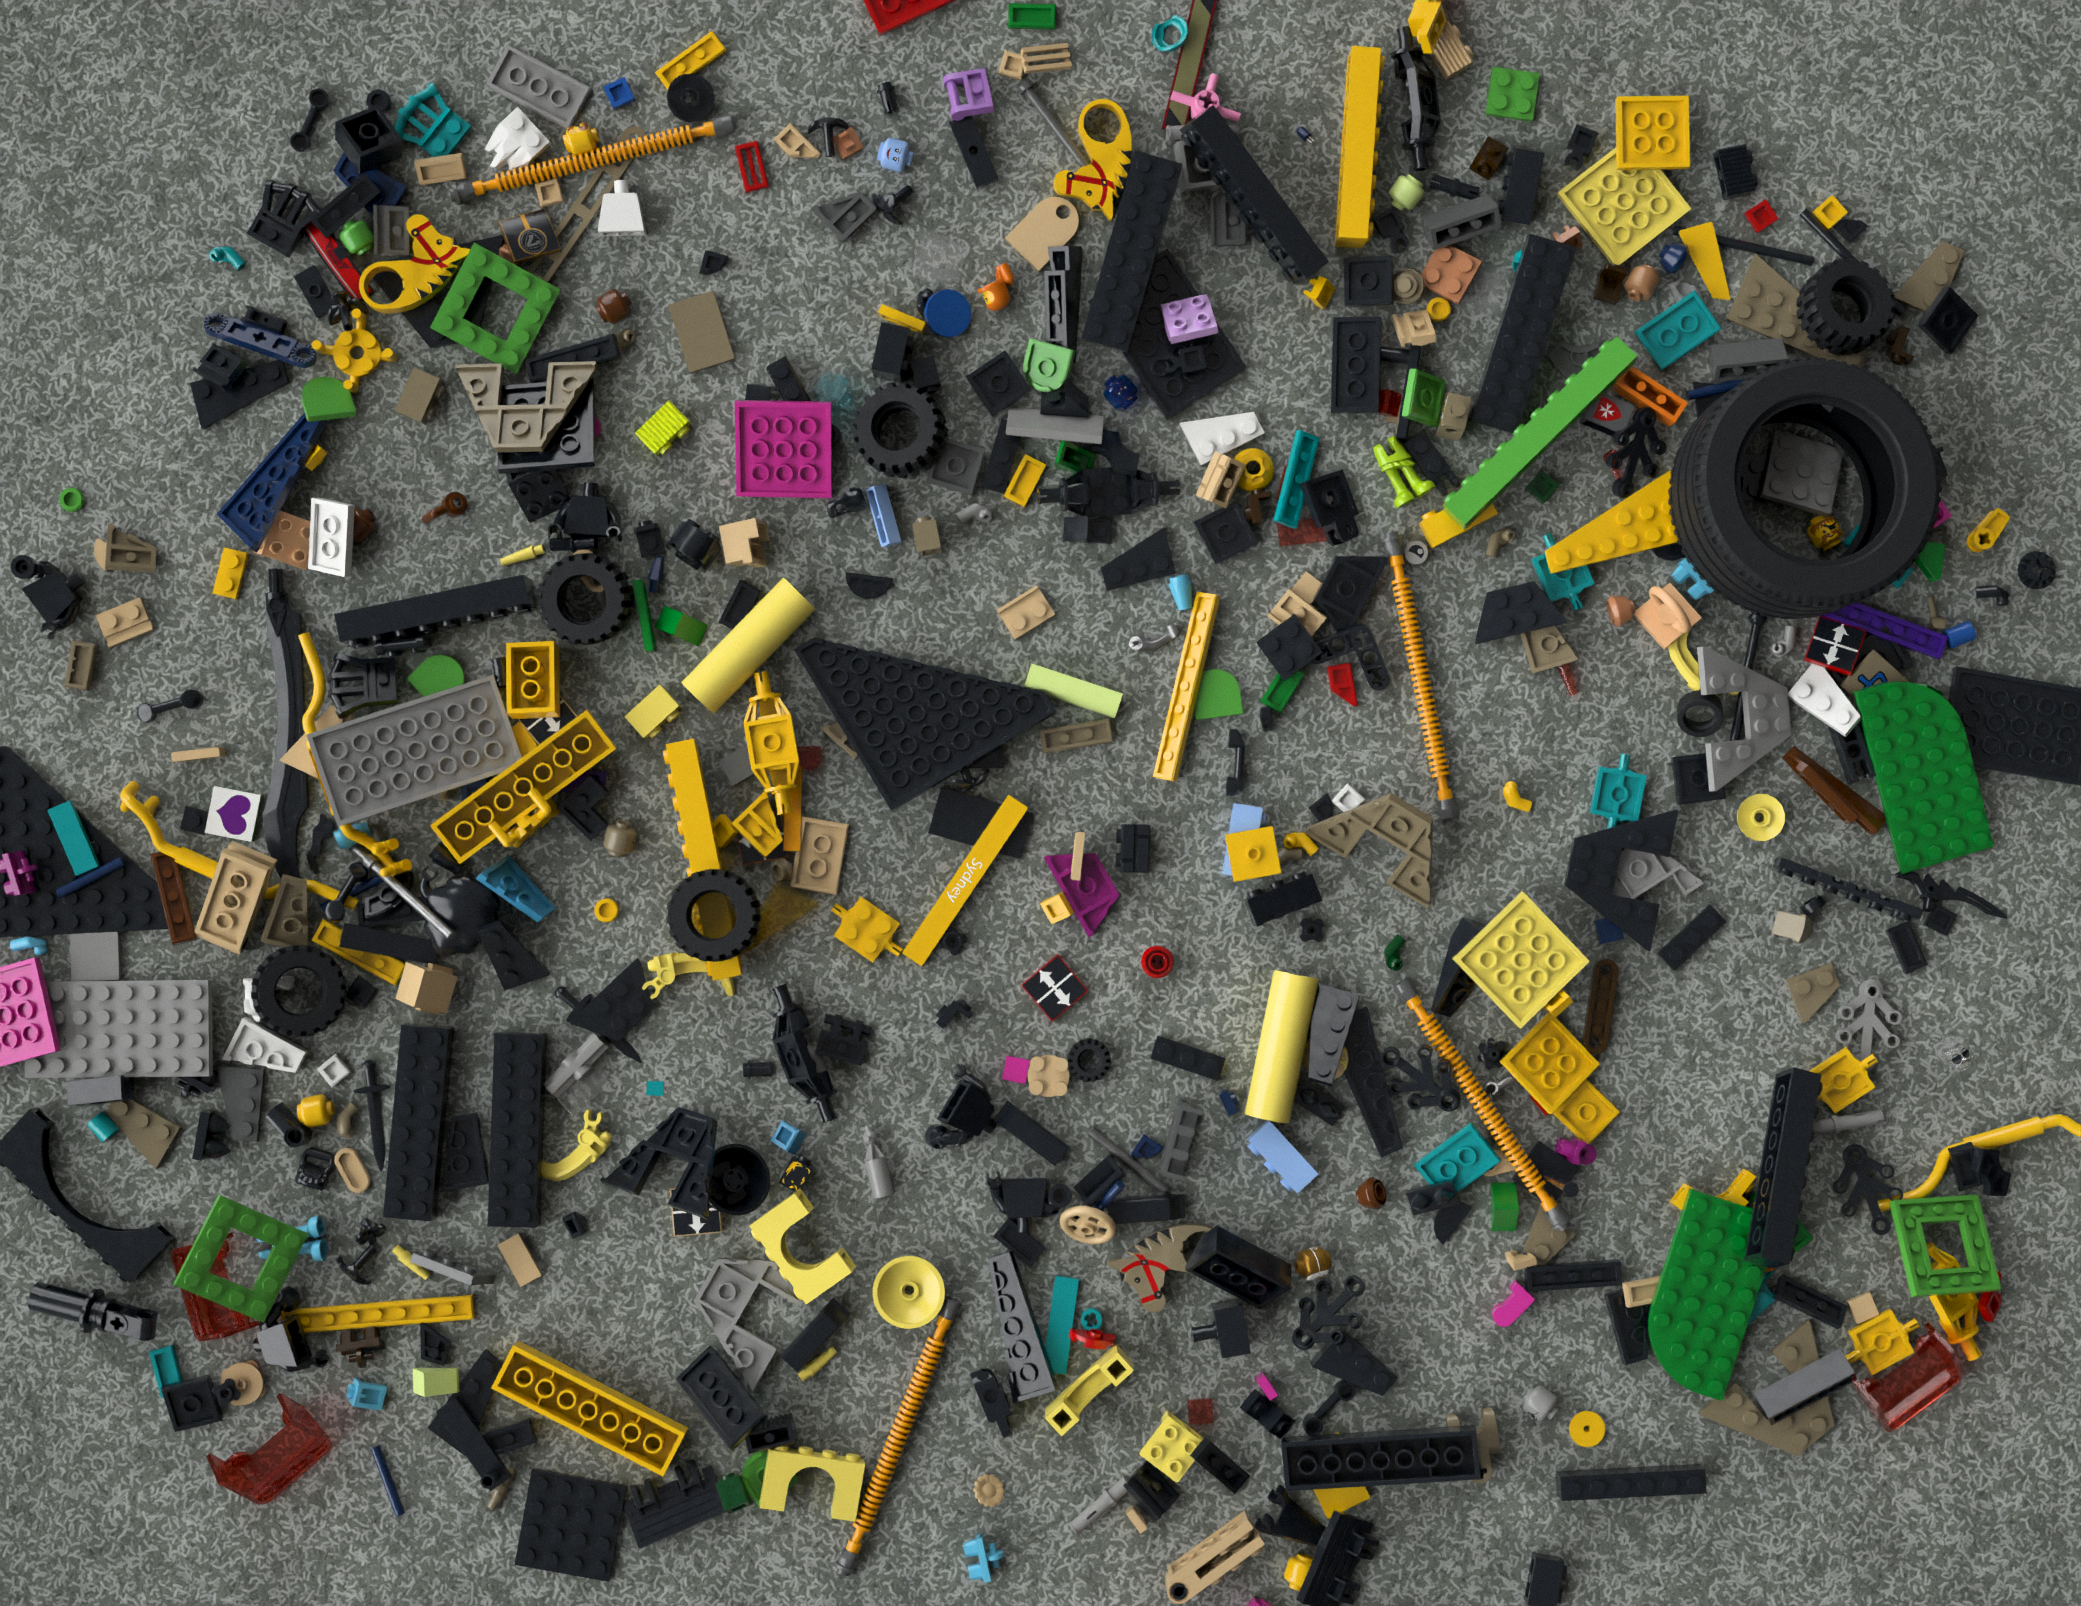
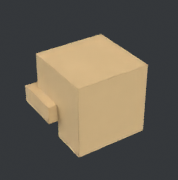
M752 518L719 526L726 564L736 567L749 565L759 568L766 566L763 544L761 543L770 541L766 521Z
M406 962L396 999L416 1007L415 1009L438 1015H441V1013L447 1014L457 976L452 974L453 968L428 963V966L425 967Z

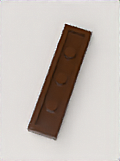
M162 852L150 854L172 946L196 941L197 938L179 864L175 862L174 858Z

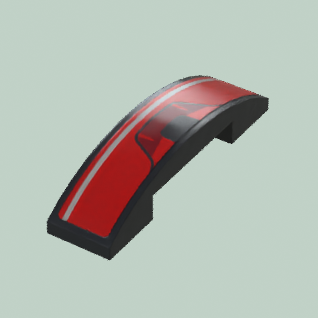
M312 224L304 231L305 236L344 291L348 293L350 299L356 298L363 302L364 299L359 290L362 272H360L334 233L326 238ZM369 283L368 294L370 297L375 293V290Z

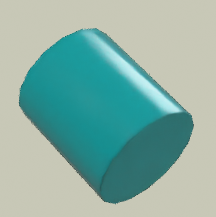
M105 1111L100 1112L87 1124L102 1143L108 1141L120 1130Z

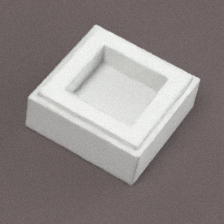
M1347 783L1331 802L1342 812H1346L1360 806L1365 799Z
M334 1054L317 1068L331 1087H334L351 1073V1070L338 1054Z

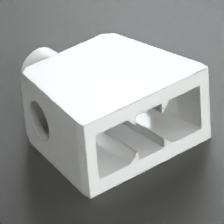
M614 181L615 193L603 195L598 226L599 234L601 236L647 235L640 197L637 193H629V181Z

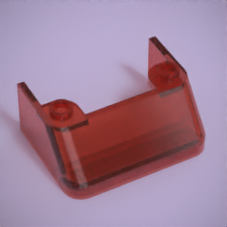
M233 1232L228 1233L226 1239L234 1237ZM225 1239L209 1272L228 1279L222 1260L227 1257V1252L230 1249L228 1241ZM194 1243L175 1248L171 1251V1259L176 1276ZM180 1288L193 1334L198 1341L225 1338L260 1325L259 1321L249 1322V1316Z
M1929 1322L1925 1324L1928 1335H1922L1915 1342L1916 1354L1880 1381L1876 1378H1865L1859 1382L1855 1377L1851 1380L1858 1396L1886 1432H1892L1955 1386L1963 1376L1954 1349Z
M279 1393L277 1398L283 1409L281 1418L286 1426L254 1454L236 1452L226 1461L211 1453L206 1456L219 1485L259 1505L267 1504L275 1499L332 1448V1442L328 1434L305 1407L282 1393Z

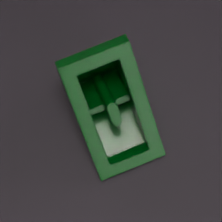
M1061 440L1055 460V467L1072 473L1080 469L1093 468L1097 455L1068 441Z
M1927 542L1924 550L1918 554L1919 557L1914 561L1930 583L1941 578L1945 544Z
M664 606L655 628L699 646L708 625L682 612Z
M1491 1183V1231H1515L1519 1214L1515 1183Z

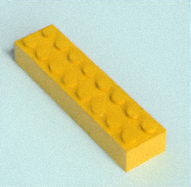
M1352 46L1347 58L1334 247L1363 249L1373 233V222H1369V219H1371V214L1374 213L1375 199H1372L1371 195L1376 187V175H1372V172H1374L1378 161V151H1374V148H1376V142L1379 141L1380 128L1376 127V124L1381 115V103H1377V101H1379V96L1382 94L1383 80H1379V77L1384 69L1385 59L1384 56H1380L1381 48Z
M587 709L430 826L458 863L461 864L496 838L488 828L492 822L496 821L506 831L522 817L538 807L528 795L532 789L536 788L542 797L548 800L613 752L617 746L589 709Z
M519 1340L512 1346L491 1389L661 1476H664L689 1429L677 1421Z

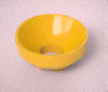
M1249 448L1235 456V460L1246 465L1250 461H1256L1260 465V472L1256 475L1249 474L1245 466L1237 484L1238 487L1246 491H1253L1265 488L1270 483L1274 474V466L1267 453L1257 448Z

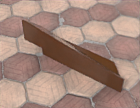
M1793 746L1782 757L1845 824H1852L1856 821L1869 835L1876 834L1886 820L1885 814L1801 750Z

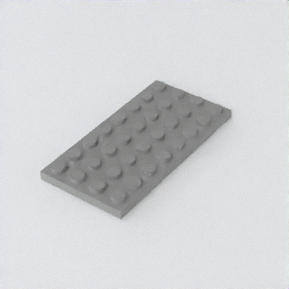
M494 675L306 734L338 827L500 774L522 757Z
M212 979L46 982L61 1051L25 1060V1078H81L124 1075V1077L213 1076Z

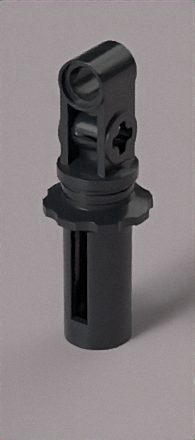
M37 1282L29 1294L28 1308L30 1310L78 1322L82 1333H91L97 1328L102 1332L110 1331L133 1337L140 1341H149L156 1336L158 1317L156 1311L120 1303L114 1298L106 1299L105 1292L102 1289H93L88 1295L47 1283Z

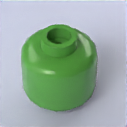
M353 218L342 225L344 230L340 233L339 238L350 254L357 253L360 256L374 247V234L365 221L360 220L356 222Z

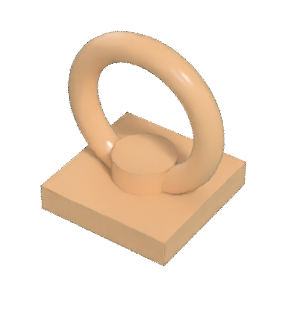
M1671 583L1667 584L1663 589L1658 586L1651 587L1649 590L1650 599L1633 614L1664 650L1684 633L1689 632L1702 619Z

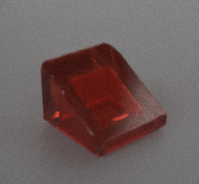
M1380 390V413L1373 414L1397 417L1402 395L1393 390Z

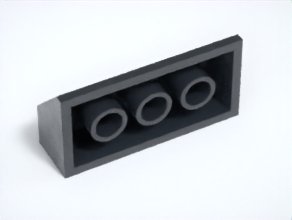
M1218 1225L1201 1236L1185 1266V1271L1259 1309L1291 1289V1264Z

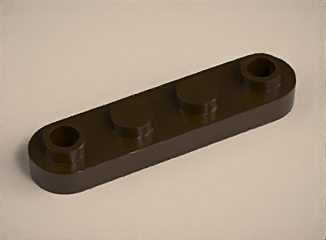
M1610 959L1598 960L1592 972L1582 1036L1583 1047L1592 1054L1602 1053L1608 1044L1619 973L1617 964ZM1604 966L1609 968L1607 975L1601 973V969ZM1592 1037H1596L1598 1039V1044L1596 1046H1592L1590 1044V1040Z

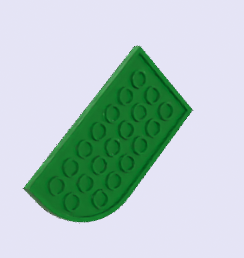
M1905 681L1883 682L1853 691L1859 715L1861 716L1870 759L1876 773L1875 779L1899 871L1905 874L1994 847L1966 732L1953 706L1934 690Z
M1689 1188L1651 1303L1648 1318L1649 1339L1658 1362L1676 1382L1690 1391L1723 1401L1767 1267L1744 1261L1753 1208Z

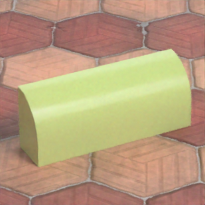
M1032 663L1024 688L1044 691L1048 697L1112 718L1116 716L1123 693Z

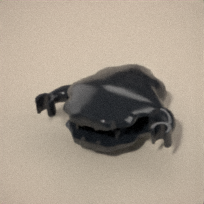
M429 866L424 868L419 886L420 895L426 902L427 907L455 932L454 937L448 940L432 924L425 920L424 929L431 939L433 949L439 955L446 957L459 953H473L478 943L482 941L478 934V927L499 920L497 916V910L501 904L499 898L494 891L476 879L477 877L470 873L463 876H452L447 880L445 886L432 889L430 881L437 878L438 870L434 873L433 877H429L427 875ZM511 912L506 917V926L513 932L515 927L521 923L522 917L518 919L517 923H512L510 917L513 912Z

